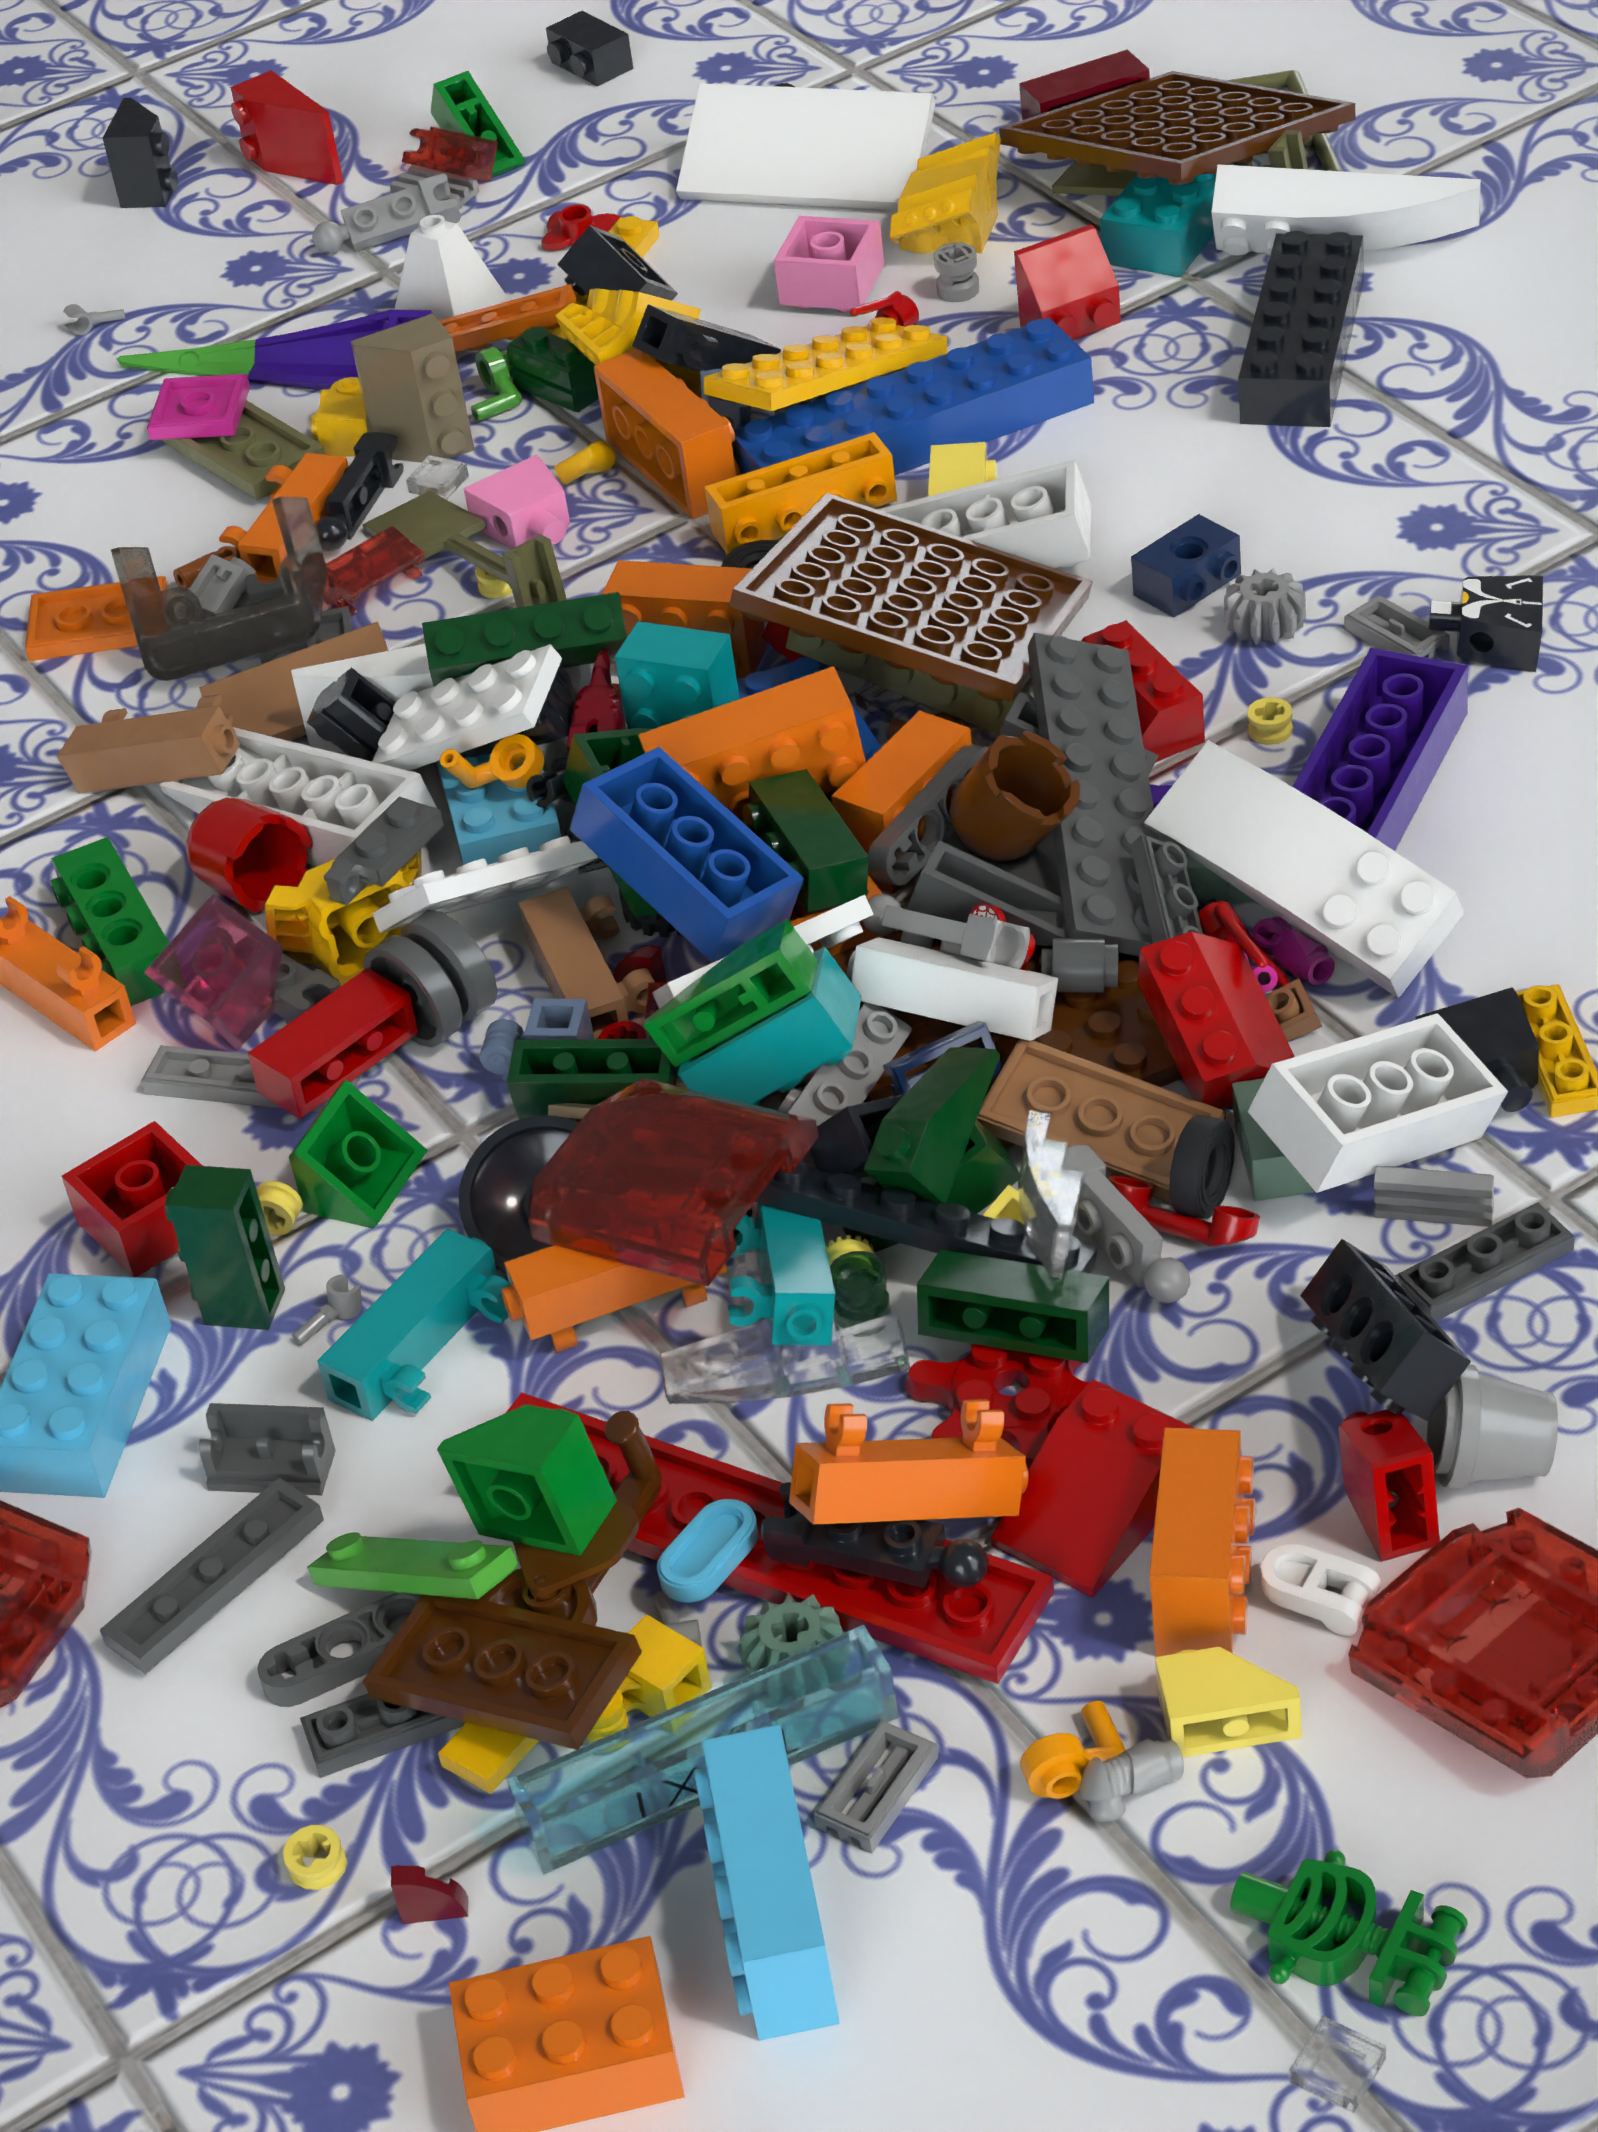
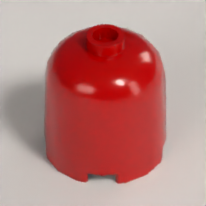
M229 797L212 802L204 808L191 824L186 840L187 860L195 876L252 912L265 910V903L275 885L299 886L305 872L309 870L305 868L308 857L307 847L310 849L313 847L312 840L305 827L294 819L250 800Z

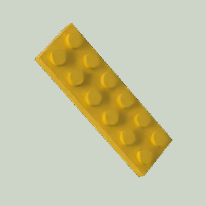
M874 318L870 320V325L864 327L850 326L842 328L841 334L835 336L822 335L813 337L812 343L807 345L784 346L783 352L775 355L759 354L753 356V361L746 364L732 363L723 365L722 371L704 376V395L774 411L908 367L916 362H923L947 354L948 336L930 333V328L924 325L904 327L896 325V320L893 318Z

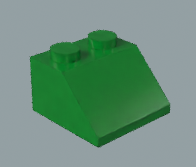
M524 1405L443 1440L437 1448L478 1534L482 1536L581 1556L617 1502L579 1415L564 1409L554 1410Z

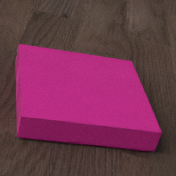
M233 374L165 378L147 426L150 440L235 436L250 390L248 375Z

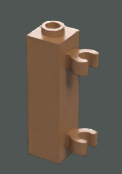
M220 694L200 698L196 709L130 719H124L128 713L126 708L109 710L103 715L101 723L76 726L58 753L57 758L80 794L221 775L239 748L240 742L232 727L234 718L232 714L224 715L220 706H218L223 698Z
M567 887L518 902L526 942L554 999H586L594 1039H599L601 1031L608 1025L618 1021H629L627 1014L629 1011L648 1013L658 1008L652 994V989L641 992L644 989L655 986V981L649 970L646 968L634 970L622 982L616 983L593 938L594 936L599 939H607L620 932L613 915L601 919L607 914L616 912L615 905L609 895L596 896L581 909H578Z

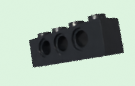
M1344 1239L1339 1241L1300 1295L1315 1313L1310 1321L1319 1330L1333 1339L1330 1342V1346L1336 1352L1353 1363L1349 1369L1359 1379L1373 1388L1370 1395L1379 1404L1396 1415L1403 1413L1407 1409L1427 1421L1471 1363L1470 1359L1387 1266Z

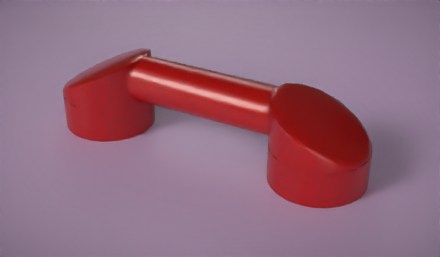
M1110 1176L1108 1178L1114 1187L1157 1231L1202 1243L1208 1247L1238 1243L1253 1238L1257 1234L1260 1216L1252 1211L1232 1206H1216L1212 1222L1150 1205L1154 1186L1146 1181L1125 1176Z

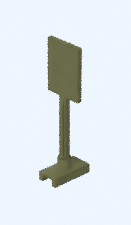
M1286 130L1268 150L1270 165L1263 166L1308 169L1301 131ZM1075 160L1052 185L1053 193L1119 196L1137 175V172L1130 170L1110 172L1106 170L1105 165L1080 166L1076 164Z
M431 491L362 524L365 533L417 562L442 550L454 553L508 583L512 589L517 608L567 600L551 539L540 534L503 553L501 557L468 539V537L487 528L484 519Z

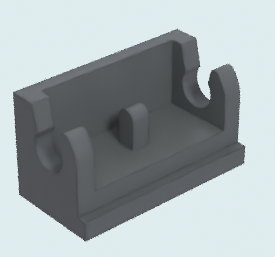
M209 1404L206 1412V1421L211 1433V1439H200L199 1441L200 1457L207 1476L206 1485L208 1491L261 1493L275 1480L281 1478L305 1495L322 1496L336 1452L323 1407Z

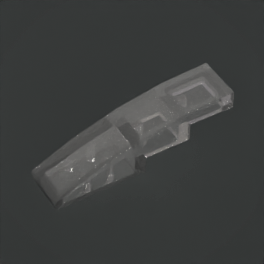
M1029 1110L1018 1180L1021 1217L1031 1245L1051 1277L1063 1278L1075 1229L1084 1173L1063 1169L1067 1143L1048 1139L1051 1114Z
M896 1312L842 1330L839 1329L833 1316L831 1346L772 1345L768 1319L660 1354L665 1397L669 1404L736 1403L793 1397L852 1386L910 1369L903 1327Z

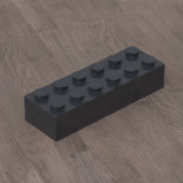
M1290 231L1285 234L1276 233L1238 377L1240 424L1331 427L1364 283L1363 235H1350L1345 232H1334L1329 235L1306 234L1301 231Z

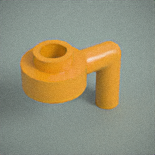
M513 734L503 738L496 744L492 750L490 761L474 767L457 751L447 749L440 756V764L470 789H475L498 779L510 788L519 789L526 787L530 777L541 774L544 766V755L530 738L522 734Z
M1092 1701L1081 1710V1716L1096 1747L1084 1749L1080 1739L1075 1735L1056 1733L1037 1740L1025 1750L1020 1760V1768L1033 1794L1053 1799L1068 1797L1080 1789L1084 1770L1093 1757H1098L1101 1761H1105L1119 1756V1754L1126 1750L1104 1702Z

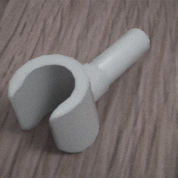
M70 304L63 310L68 317L78 318L74 323L65 324L70 331L77 335L87 334L95 324L125 319L124 309L87 313L79 305Z
M337 1275L328 1280L326 1284L328 1303L321 1307L317 1314L292 1334L293 1339L299 1345H302L324 1325L330 1323L335 1318L340 1320L355 1318L360 1313L362 1306L360 1285H356L349 1291L346 1275Z
M663 1591L657 1592L653 1597V1601L663 1624L702 1647L698 1619L679 1622V1616H677L669 1597Z

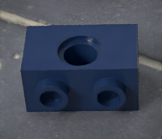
M1197 514L1131 556L1133 596L1172 617H1176L1235 579L1236 576L1241 575L1240 535Z

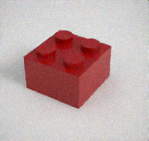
M153 1121L63 1174L61 1177L77 1223L132 1277H138L178 1252V1239L173 1223L167 1220L165 1214L166 1196L170 1188L176 1186L185 1165H203L156 1121Z

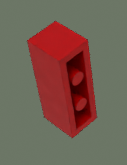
M369 968L364 969L248 1052L257 1092L301 1119L330 1098L345 1079L349 1082L353 1081L418 1033L410 993Z

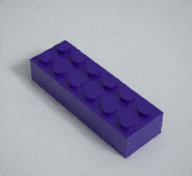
M1370 648L1292 787L1324 805L1395 851L1468 714V665Z

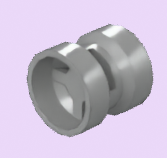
M961 242L949 243L939 247L934 252V266L936 271L940 273L936 281L938 296L949 302H962L975 297L979 293V277L974 272L977 266L975 248Z

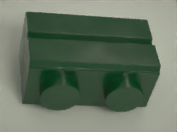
M532 327L525 330L522 335L511 341L507 346L509 365L513 366L511 369L512 381L516 388L578 413L599 399L594 372L595 364L568 339L548 333L547 329L543 327Z

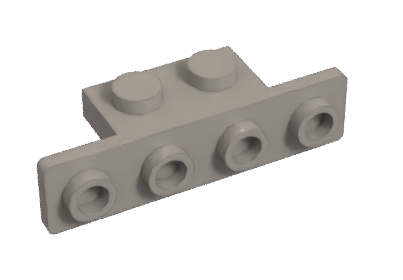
M865 1002L859 1010L854 1044L850 1053L835 1065L825 1066L822 1064L806 1073L803 1080L808 1084L803 1091L796 1087L791 1089L775 1113L783 1120L768 1140L767 1148L781 1158L797 1159L804 1162L809 1168L817 1170L803 1135L845 1107L863 1103L883 1074V1065L892 1061L911 1033V1027L881 1006Z

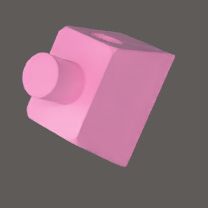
M534 455L463 488L468 511L485 520L487 528L480 532L511 549L540 534L551 539L552 545L557 544L564 538L566 529L570 524L563 487L538 455Z

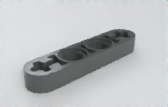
M965 745L960 748L873 841L867 854L869 856L868 873L873 881L878 884L889 885L907 884L927 863L938 841L940 840L945 843L955 833L950 818V810L948 811L946 806L948 789L951 787L953 795L957 786L989 746ZM922 817L924 821V834L920 842L917 833L919 820Z
M407 1593L390 1594L268 1650L260 1659L257 1668L265 1697L277 1706L292 1707L368 1674L397 1633L388 1630V1624L398 1616L409 1615L423 1595ZM354 1640L361 1643L359 1650L351 1656L336 1658L330 1655L334 1646L340 1642ZM319 1656L321 1666L315 1668L312 1658ZM291 1670L295 1676L285 1680L281 1674Z

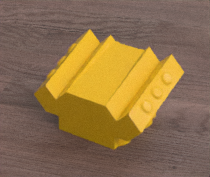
M995 132L918 159L917 170L911 173L899 198L898 211L892 214L889 239L894 244L900 243L901 250H909L914 253H929L936 251L945 244L961 242L973 246L976 253L983 252L998 217L997 170L1001 142L998 134Z
M595 288L589 290L587 306L571 303L557 313L555 317L565 337L590 361L597 365L636 349L632 347L648 304L699 319L701 309L641 292ZM661 361L666 370L676 378H681L687 388L698 397H702L700 372Z
M421 849L383 887L368 884L347 906L329 899L330 894L327 882L324 880V875L332 867L335 859L306 871L298 887L275 885L265 903L268 945L300 964L318 966L338 980L342 986L364 970L366 953L392 935L400 936L401 929L404 926L379 933L372 913L390 903L388 898L390 893L414 885L413 880L422 876Z

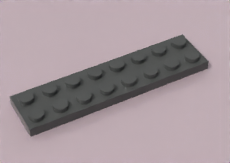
M1034 632L1027 648L1039 735L1049 740L1065 754L1067 759L1062 765L1069 773L1071 782L1073 783L1077 779L1080 784L1078 804L1072 813L1053 830L1067 938H1104L1105 944H1118V953L1139 956L1140 948L1153 944L1130 844L1141 834L1157 840L1159 838L1157 833L1144 824L1145 820L1154 810L1129 653L1128 650L1108 645L1103 646L1072 640L1063 636H1052Z

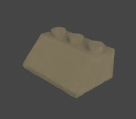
M433 313L350 341L370 432L389 433L398 438L392 459L436 464L475 450L453 339Z

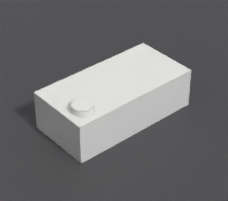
M1437 1013L1273 1063L1248 1113L1315 1192L1318 1193L1375 1174L1376 1166L1396 1167L1482 1138L1508 1091Z

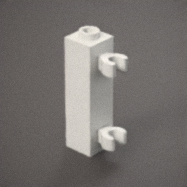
M880 937L857 945L856 950L849 959L847 977L860 993L862 1002L964 1026L971 1025L977 1021L986 1022L990 1032L1028 1041L1051 1031L1058 978L1029 970L1025 971Z

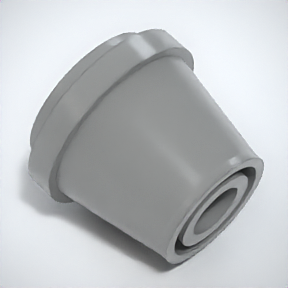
M1469 1364L1427 1420L1426 1444L1433 1452L1434 1474H1438L1440 1484L1447 1488L1464 1489L1469 1482L1547 1476L1552 1467L1557 1443L1558 1411L1555 1396L1550 1392H1543L1478 1373L1476 1366Z

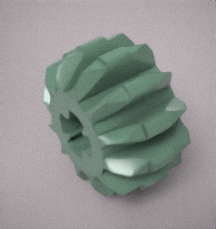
M788 1592L783 1604L777 1606L763 1600L762 1609L760 1610L761 1615L746 1616L744 1635L740 1637L741 1643L739 1644L741 1662L745 1664L747 1677L752 1682L753 1687H766V1692L769 1693L773 1701L785 1692H791L792 1696L799 1703L804 1691L809 1689L824 1695L825 1687L827 1686L826 1680L841 1679L842 1669L844 1668L843 1659L846 1658V1652L848 1651L846 1633L842 1631L839 1616L835 1613L834 1608H821L814 1594L803 1602L797 1603Z

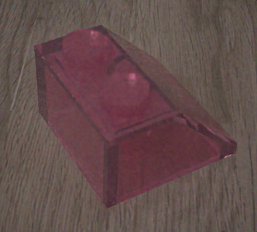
M212 894L147 968L144 974L174 1003L238 1051L272 1012L283 947Z

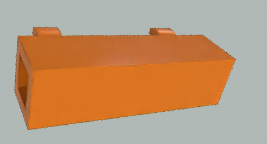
M306 453L294 470L284 465H274L266 474V481H274L281 485H277L271 493V501L248 531L237 526L226 527L220 535L219 541L235 546L234 548L240 554V559L256 571L255 575L260 583L266 584L277 580L279 569L283 567L290 568L292 578L294 579L317 547L312 537L313 526L317 520L326 516V498L334 490L342 478L345 469L348 467L347 458Z
M11 896L5 899L8 913L3 918H0V985L95 1052L136 1024L125 985L101 970V960L95 953L84 946L79 948V954L28 920V912L23 904Z
M698 1195L504 1262L510 1286L501 1288V1295L510 1320L513 1322L521 1319L530 1340L550 1334L555 1353H559L578 1346L573 1326L677 1289L681 1290L683 1303L686 1308L707 1301V1292L703 1280L727 1272L720 1230L702 1196Z
M987 1399L963 1401L961 1408L963 1437L873 1441H864L867 1431V1416L865 1414H853V1405L851 1403L827 1404L824 1416L826 1442L795 1443L789 1503L812 1524L1019 1516L1021 1494L1025 1492L1028 1484L1026 1456L1001 1438L1004 1427V1412L1000 1409L989 1410V1401Z

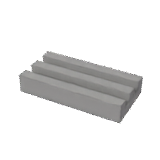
M414 165L408 168V174L402 173L399 176V182L393 181L389 184L392 194L419 185V180L442 173L446 174L451 192L450 197L447 199H455L459 209L479 192L477 179Z
M1380 595L1344 616L1345 631L1377 649L1433 659L1436 657V649L1443 653L1450 648V634L1445 631L1428 630L1429 622Z
M1376 1166L1374 1177L1375 1218L1492 1226L1494 1175Z
M880 1720L814 1813L816 1829L828 1833L831 1828L837 1830L838 1839L850 1843L855 1838L860 1841L861 1849L873 1853L938 1759L937 1744ZM890 1743L897 1744L883 1766L877 1768L867 1783L866 1790L848 1815L842 1813Z

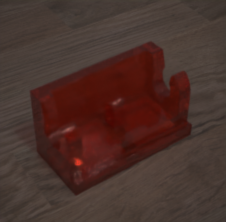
M430 127V130L414 128L410 131L412 137L420 139V146L417 151H404L403 163L463 177L491 181L498 141L436 127Z
M390 526L320 567L323 601L327 605L331 604L334 608L349 606L352 617L358 612L348 602L354 603L358 601L359 595L383 583L384 580L400 571L413 580L422 576V572L413 563L416 565L423 563L424 552L394 526Z

